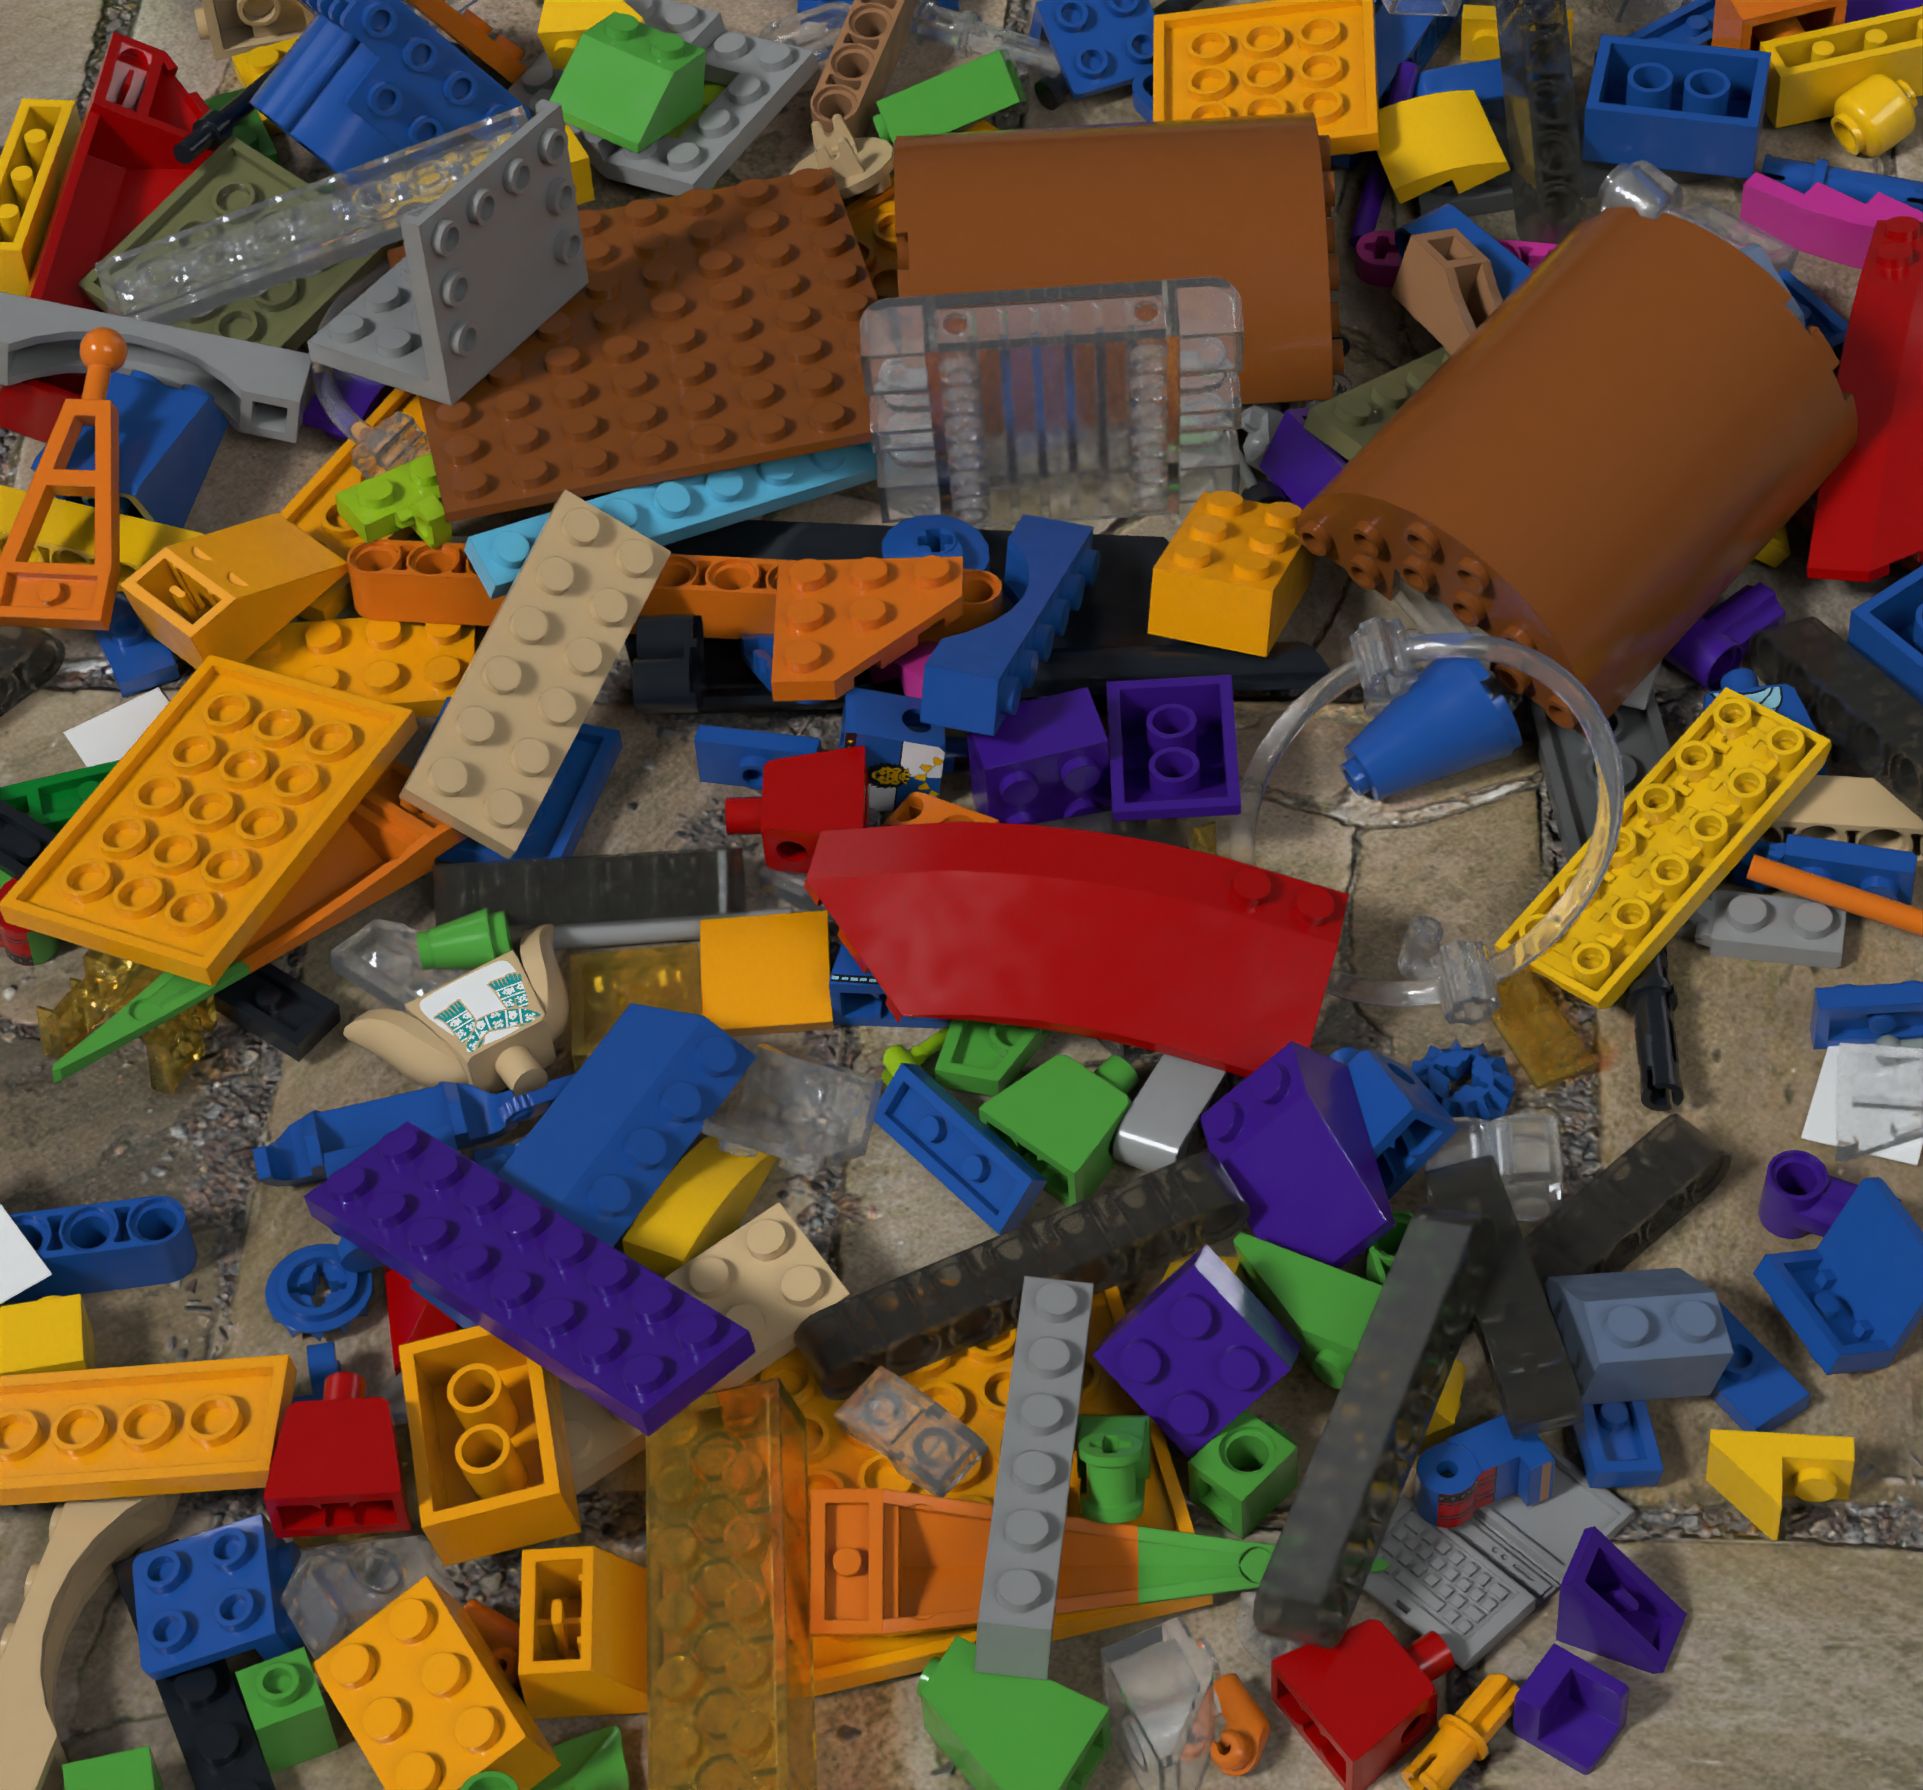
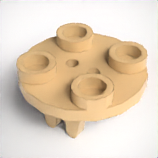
M835 114L832 117L834 127L832 132H825L819 121H814L811 124L815 152L801 160L789 175L806 168L819 170L831 167L842 200L859 193L863 196L877 195L891 186L892 181L889 173L894 169V149L887 140L876 137L854 138L840 114Z

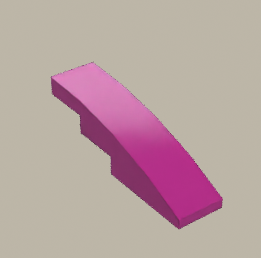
M1755 172L1743 184L1739 227L1792 249L1846 266L1862 269L1877 220L1909 216L1923 222V212L1881 192H1878L1865 204L1819 182H1816L1803 194L1763 174Z

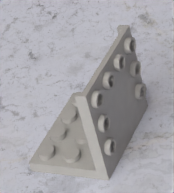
M541 99L535 104L536 115L427 209L417 217L406 214L399 220L406 256L307 341L311 361L452 406L589 283L583 247L584 239L581 233L576 202V187L573 183L568 151V136L565 132L561 104Z

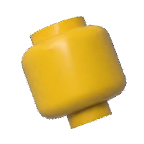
M1871 74L1843 93L1835 101L1834 117L1831 119L1833 133L1842 147L1852 155L1861 153L1872 158L1879 157L1907 138L1915 130L1916 116L1914 109L1918 106L1916 95L1911 87L1901 79L1894 81L1884 74Z

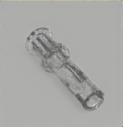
M920 0L914 10L909 29L910 41L913 44L921 46L928 42L950 49L954 57L961 59L970 57L972 54L985 56L999 49H1008L1013 64L1017 68L1052 78L1061 72L1049 42L982 22V17L976 11L966 9L961 13L938 6L936 0Z

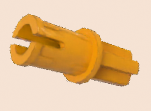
M1501 1672L1488 1675L1454 1715L1444 1714L1439 1719L1438 1727L1440 1730L1411 1764L1406 1766L1401 1772L1406 1785L1411 1790H1449L1473 1760L1482 1761L1489 1754L1486 1744L1514 1713L1515 1695L1520 1688Z

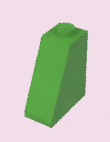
M999 49L876 101L880 113L872 117L880 139L887 140L890 145H894L895 136L951 133L1029 100L1008 49Z
M959 1636L955 1637L942 1658L935 1656L928 1662L917 1687V1695L921 1697L924 1728L975 1790L1085 1789L1112 1745L1110 1707L1048 1678L1047 1680L974 1672L976 1644Z

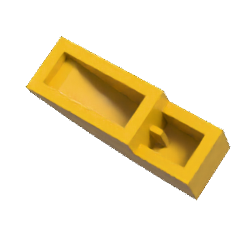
M717 1129L700 1141L679 1161L642 1208L622 1239L624 1254L660 1277L665 1278L736 1231L776 1162L778 1150Z

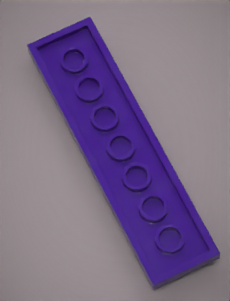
M409 1121L396 1130L387 1133L378 1143L345 1167L332 1173L327 1180L304 1196L312 1217L647 1436L653 1434L756 1352L750 1332Z

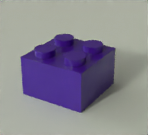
M1088 687L1019 703L1016 714L1014 716L1007 714L994 736L967 731L972 799L977 812L998 819L999 823L1030 824L1088 831L1112 825L1109 743Z
M1205 1244L1106 1332L1092 1356L1179 1449L1190 1458L1292 1369L1302 1346L1211 1248Z

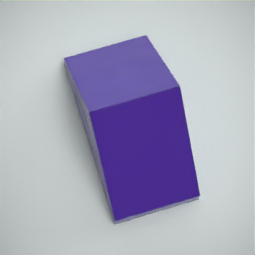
M1595 1526L1585 1528L1560 1585L1556 1640L1651 1674L1664 1672L1687 1614Z

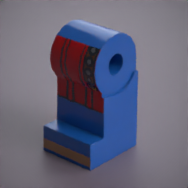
M1520 1408L1451 1436L1446 1441L1424 1451L1417 1460L1414 1504L1418 1514L1426 1522L1444 1528L1461 1526L1471 1519L1475 1509L1515 1493L1519 1494L1528 1507L1552 1497L1555 1459Z

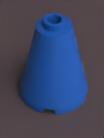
M1460 643L1444 649L1344 747L1347 761L1342 763L1340 767L1348 784L1358 796L1368 793L1374 800L1378 801L1508 757L1522 745L1519 727L1508 703L1502 694L1496 698L1493 696L1484 680L1491 676L1470 650Z

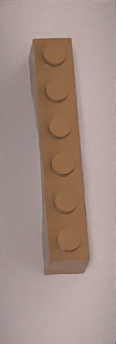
M1457 228L1410 236L1391 294L1452 355L1503 302L1491 261Z

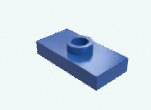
M124 592L116 593L109 631H92L122 697L124 698L180 678L177 664L170 649L146 632Z
M699 724L694 739L700 782L748 787L754 790H762L763 766L769 760L822 752L821 740L819 738Z
M1719 1301L1734 1354L1709 1396L1743 1431L1771 1432L1807 1409L1810 1393Z

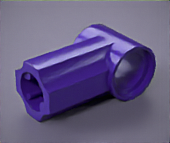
M1761 582L1755 586L1747 584L1706 615L1700 617L1664 659L1708 691H1716L1721 688L1720 682L1722 677L1740 667L1744 655L1784 627L1786 611L1779 604L1776 593Z
M1799 1150L1783 1151L1774 1156L1768 1164L1758 1210L1761 1224L1770 1233L1781 1238H1803L1810 1233L1824 1237L1858 1185L1828 1175L1825 1165L1818 1157L1808 1152Z

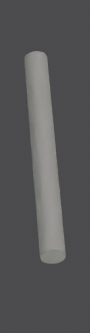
M792 907L554 924V950L699 940L700 920L792 913Z

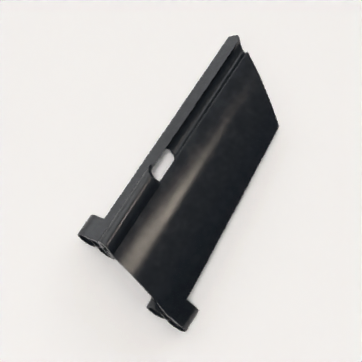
M621 490L590 495L588 497V500L608 495ZM745 520L667 544L663 547L670 550L671 554L782 560L883 558L881 551L882 541L889 529L894 526ZM977 529L989 545L990 572L996 575L1002 582L1004 615L1015 606L1003 593L1008 537L1012 531ZM1093 534L1092 549L1100 551V564L1095 584L1093 586H1085L1079 610L1070 611L1064 635H1055L1048 661H1040L1038 663L1033 686L1030 689L1023 688L1021 697L1051 696L1088 687L1091 695H1107L1106 682L1216 675H1231L1233 691L1327 688L1338 681L1336 674L1330 671L1322 656L1305 642H1275L1268 656L1261 657L1147 634L1153 567L1168 546V540L1165 537ZM639 615L636 634H629L624 643L633 672V699L637 714L645 716L843 710L844 695L836 700H829L814 705L799 704L794 701H773L772 693L741 660L740 640L705 638L701 615ZM869 669L854 677V687L905 696L901 683L857 685L859 677L871 676Z

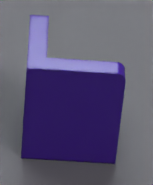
M1554 1643L1515 1695L1513 1734L1581 1774L1588 1775L1593 1771L1626 1725L1630 1689L1622 1681Z

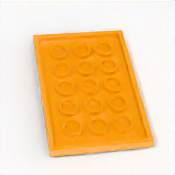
M209 654L0 901V911L4 921L213 987L419 729L414 711Z

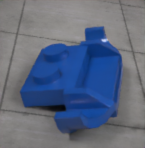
M441 1081L434 1087L322 1112L313 1110L289 1125L275 1142L268 1146L252 1149L258 1180L265 1185L277 1187L298 1186L327 1180L332 1173L345 1167L378 1143L387 1133L396 1130L407 1121L456 1151L493 1141L508 1134L518 1125V1123L505 1125L498 1112L499 1107L503 1103L514 1098L513 1090L497 1094L486 1092L470 1084Z

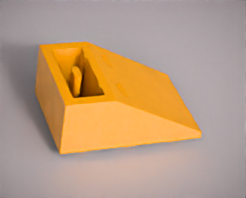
M273 513L165 546L122 582L120 587L146 632L195 669H198L209 654L243 663L349 571L347 562L280 514Z

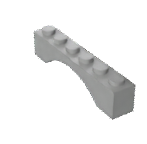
M0 292V385L9 386L33 378L66 373H87V368L79 354L80 343L89 331L99 327H107L117 331L127 344L128 353L126 361L116 371L117 373L130 375L131 371H141L157 378L163 385L181 389L183 384L200 387L214 397L215 405L228 420L229 424L238 432L291 443L297 442L303 422V413L307 408L310 398L313 361H311L309 353Z
M1024 1276L979 1607L974 1672L1047 1680L1071 1471L1089 1343L1093 1283Z

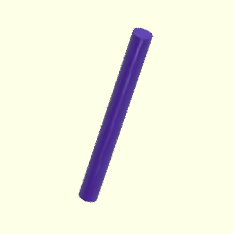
M1408 61L1398 64L1387 106L1412 98L1419 74V67L1416 64ZM1376 150L1373 152L1349 237V244L1356 248L1358 240L1363 235L1375 231L1389 182Z

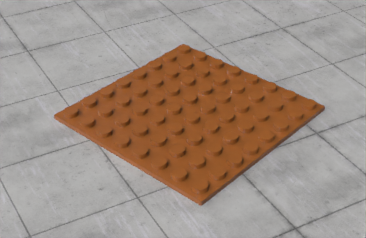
M831 167L819 170L806 168L798 170L792 175L765 180L747 179L737 185L710 190L692 189L682 195L656 200L638 199L624 206L597 211L591 209L579 210L578 215L584 239L583 247L589 283L452 406L418 395L446 523L554 503L565 489L580 498L923 432L919 412ZM404 245L386 250L390 269L406 256Z

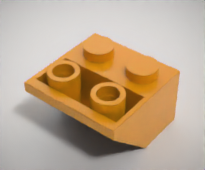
M596 1546L522 1550L518 1676L526 1708L533 1719L673 1711V1580Z

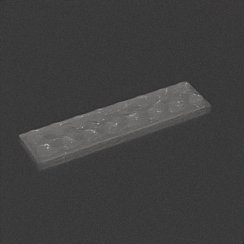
M523 106L516 107L96 262L95 267L109 314L170 326L189 318L203 317L218 307L245 297H257L272 287L299 277H311L326 267L353 257H365L380 247L402 240L399 220L406 214L415 217L421 214L529 121Z

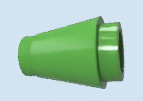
M488 907L430 928L429 931L416 933L423 971L430 969L473 970L513 950L505 910L490 913Z

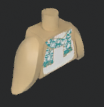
M550 923L524 932L520 940V961L514 951L511 950L404 1004L406 1013L384 1008L368 1010L360 1014L344 1028L343 1035L348 1040L372 1051L406 1077L426 1087H434L439 1082L445 1081L470 1084L489 1093H498L509 1088L513 1090V1094L516 1097L544 1088L548 1081V1075L544 1068L552 1065L556 1059L553 1042L564 1032L569 1016L568 991L554 951V926Z

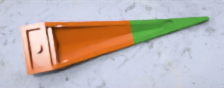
M394 759L213 987L163 972L133 1000L54 1063L52 1067L53 1082L56 1083L66 1079L434 870V859L468 838V836L398 797L413 769Z
M885 1488L811 1489L810 1635L812 1637L888 1638L977 1626L993 1505ZM1066 1516L1055 1615L1384 1572L1391 1564L1383 1558L1266 1544L1120 1523H1098L1085 1518Z

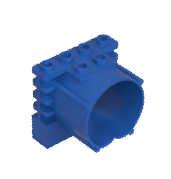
M297 0L312 12L315 18L249 101L255 109L383 210L381 186L444 166L467 135L473 137L489 150L496 149L531 118L530 110L400 0Z

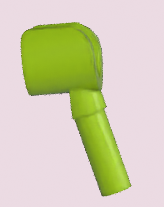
M949 1026L943 1027L925 1041L913 1046L909 1050L900 1044L890 1046L883 1056V1064L887 1069L883 1071L881 1079L886 1086L889 1085L901 1063L917 1064L920 1066L928 1057L943 1047Z

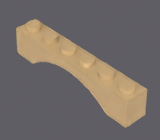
M182 1493L66 1501L65 1503H59L55 1507L49 1525L50 1541L41 1562H34L30 1567L25 1581V1601L16 1622L8 1623L0 1641V1790L65 1789L62 1764L68 1763L60 1743L55 1713L57 1672L67 1638L85 1604L107 1576L114 1571L111 1564L127 1559L138 1548L166 1531Z

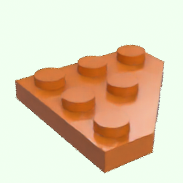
M929 555L913 558L865 557L861 559L778 561L771 675L773 701L836 700L853 689L854 677L872 665L883 669L916 647L919 634L937 622L946 627L963 615L964 602L963 556L940 557Z

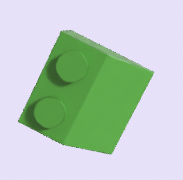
M613 12L582 33L549 101L561 104L564 122L638 154L703 108L706 50L684 41L683 38L676 34L665 33L641 23L631 15Z

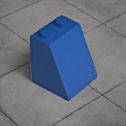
M131 371L130 375L114 372L110 377L106 400H111L119 410V512L183 528L229 422L215 405L214 397L200 387L183 384L181 389L163 385L157 378L141 371ZM83 426L66 469L95 470V426ZM45 447L36 456L31 469L34 472L38 467ZM55 495L58 499L95 507V497Z

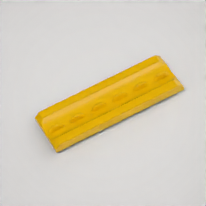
M1725 687L1494 944L1495 951L1524 968L1548 978L1562 989L1598 1009L1610 1008L1825 764L1832 747L1831 740Z

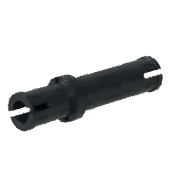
M1665 945L1625 991L1626 1009L1629 1013L1632 1011L1634 1017L1637 1059L1640 1071L1641 1102L1645 1107L1654 1111H1668L1672 1109L1669 1089L1672 1092V1101L1675 1105L1679 1106L1684 1099L1673 1012L1678 1005L1677 988L1674 984L1670 986L1667 946Z

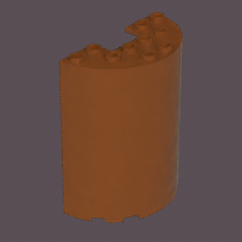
M1313 112L895 136L894 205L898 258L899 314L901 317L903 349L902 362L903 370L922 422L1312 401L1333 398V375H1344L1342 339H1332V337L1340 336L1338 301H1330V291H1339L1338 255H1328L1335 254L1334 219L1327 218L1331 217V207H1335L1334 172L1331 171L1329 135H1318L1316 118Z
M1618 206L1606 208L1594 218L1588 220L1584 218L1328 482L1301 511L1296 522L1294 534L1299 537L1302 544L1310 552L1318 556L1326 555L1346 569L1352 580L1366 590H1376L1392 601L1399 593L1401 576L1413 589L1419 592L1427 591L1446 604L1453 615L1463 624L1470 627H1479L1494 638L1489 670L1495 674L1500 684L1515 694L1523 693L1543 707L1550 719L1557 725L1565 729L1573 728L1589 740L1831 475L1857 443L1858 417L1855 400L1852 393L1842 392L1833 370L1840 362L1820 329L1815 326L1805 328L1785 305L1792 297L1791 294L1750 257L1710 231L1674 215L1663 212L1657 220L1640 216L1634 207Z

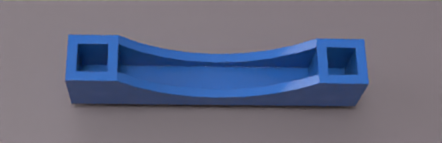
M1023 514L1008 537L1003 593L1015 606L991 623L940 640L924 665L920 722L994 736L1007 714L1013 716L1016 714L1022 689H1030L1033 686L1038 663L1040 661H1048L1055 635H1064L1070 611H1078L1081 606L1085 586H1093L1095 584L1100 564V551L1092 549L1094 527Z

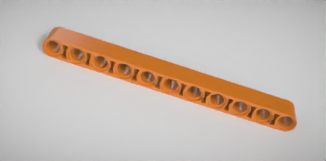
M378 539L369 544L365 541L351 548L347 554L354 607L359 615L367 619L490 626L506 595L490 599L464 551L466 543L446 542L441 546L431 549L425 541ZM670 554L639 615H701L705 638L740 640L742 633L774 634L778 561L798 560ZM964 569L963 615L946 627L937 622L918 635V642H940L942 638L971 631L1003 615L1001 580L989 571ZM637 619L629 634H636Z

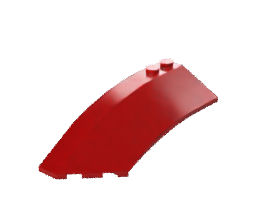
M113 31L48 222L25 297L104 312L83 297L77 284L217 150L204 151L190 164H182L175 158L173 153L174 146L192 132L193 124L210 111V108L197 92L188 93L175 75L178 66L167 52ZM66 373L33 378L9 386L0 385V427L41 442H48L65 400L82 398L86 373Z
M1909 216L1877 220L1859 278L1837 376L1842 392L1852 393L1855 400L1858 417L1857 443L1819 487L1807 565V578L1871 582L1889 575L1890 563L1911 555L1919 563L1923 561V222Z
M966 821L821 831L804 884V888L817 906L823 904L839 926L837 936L863 973L868 974L871 972L887 995L885 1005L898 1023H900L901 1017L970 1020L1040 1028L1104 1039L1160 1052L1246 1078L1291 1041L1310 1049L1338 948L1349 898L1347 893L1226 857L1166 843L1088 830L1030 824Z

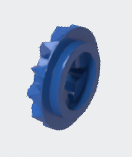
M1456 1038L1450 1048L1440 1050L1430 1045L1425 1058L1421 1061L1412 1062L1411 1070L1456 1122L1459 1128L1457 1132H1472L1486 1128L1502 1118L1511 1105L1514 1077H1511L1507 1071L1505 1058L1489 1055L1484 1043L1475 1049L1464 1048ZM1471 1074V1086L1464 1085L1449 1098L1450 1080L1457 1081L1462 1075Z
M315 1244L292 1252L273 1269L265 1290L266 1303L274 1323H280L285 1326L293 1338L301 1333H311L318 1341H321L325 1332L338 1328L348 1333L353 1319L357 1316H368V1302L371 1295L375 1294L371 1270L358 1273L346 1271L341 1265L336 1244ZM324 1276L331 1293L327 1294L325 1303H322V1306L316 1307L311 1296L315 1295L317 1286H320V1277Z

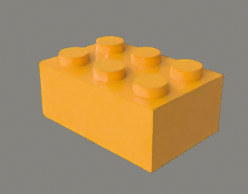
M1231 491L1203 492L1153 567L1147 634L1267 657L1313 580L1316 555L1310 552L1302 544L1299 537L1294 534L1296 522L1302 509L1289 502L1265 504L1245 500L1241 495Z
M479 1325L399 1345L421 1528L444 1567L580 1533L581 1525L559 1378Z
M427 1575L311 1664L385 1790H460L470 1777L485 1771L503 1772L515 1780L519 1790H530L562 1765L463 1605Z

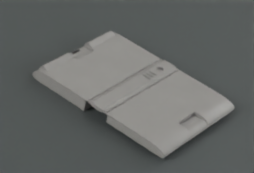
M1501 1410L1492 1419L1506 1414V1412ZM1543 1440L1542 1442L1555 1459L1552 1497L1527 1507L1519 1494L1515 1493L1475 1509L1471 1519L1461 1526L1444 1528L1426 1522L1418 1514L1414 1504L1415 1493L1411 1498L1403 1494L1338 1552L1383 1558L1391 1565L1384 1572L1348 1577L1419 1635L1423 1636L1429 1631H1435L1449 1647L1455 1664L1463 1670L1470 1669L1528 1615L1557 1591L1585 1528L1595 1526L1611 1540L1635 1514L1631 1507L1606 1488H1589L1586 1473Z

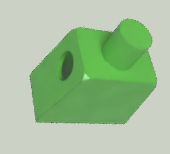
M1055 1055L986 1101L979 1108L980 1121L1047 1180L1042 1190L1078 1213L1118 1161L1113 1157V1144L1119 1125L1132 1104L1127 1094L1138 1085V1075L1125 1059L1117 1055H1111L1094 1072L1068 1055Z

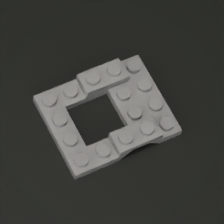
M624 0L643 17L646 25L665 33L676 34L683 38L684 41L705 49L704 80L727 87L679 139L664 135L638 154L569 123L564 122V125H569L589 156L590 163L607 179L673 196L682 195L692 189L709 190L819 69L815 52L785 43L725 30L721 13L718 11L672 0ZM544 52L507 90L530 110V120L536 115L535 104L541 99L550 100L564 69L554 70L546 52ZM476 141L477 145L484 146L483 144Z

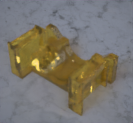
M89 949L83 956L85 978L79 980L71 977L69 979L71 991L61 999L53 1010L39 1005L36 1006L43 1055L58 1060L77 1046L95 1025H99L107 1014H116L157 979L163 971ZM214 995L141 1035L146 1045L152 1089L174 1096V1089L199 1058L206 1056L203 1031L211 1033L217 1026Z

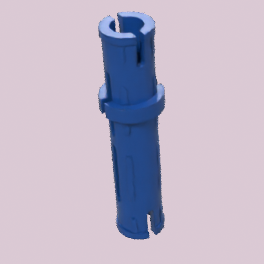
M1771 154L1765 155L1761 173L1803 194L1816 182H1819L1865 204L1878 192H1881L1923 212L1922 181L1828 166L1829 160L1817 158L1815 164L1774 157Z

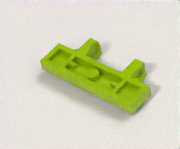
M431 452L335 494L338 513L367 544L408 526L431 549L453 540L451 522L446 523Z

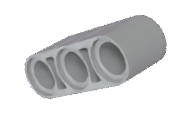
M1163 1054L1119 1125L1113 1144L1114 1159L1171 1182H1180L1207 1142L1200 1115L1240 1084L1246 1077Z

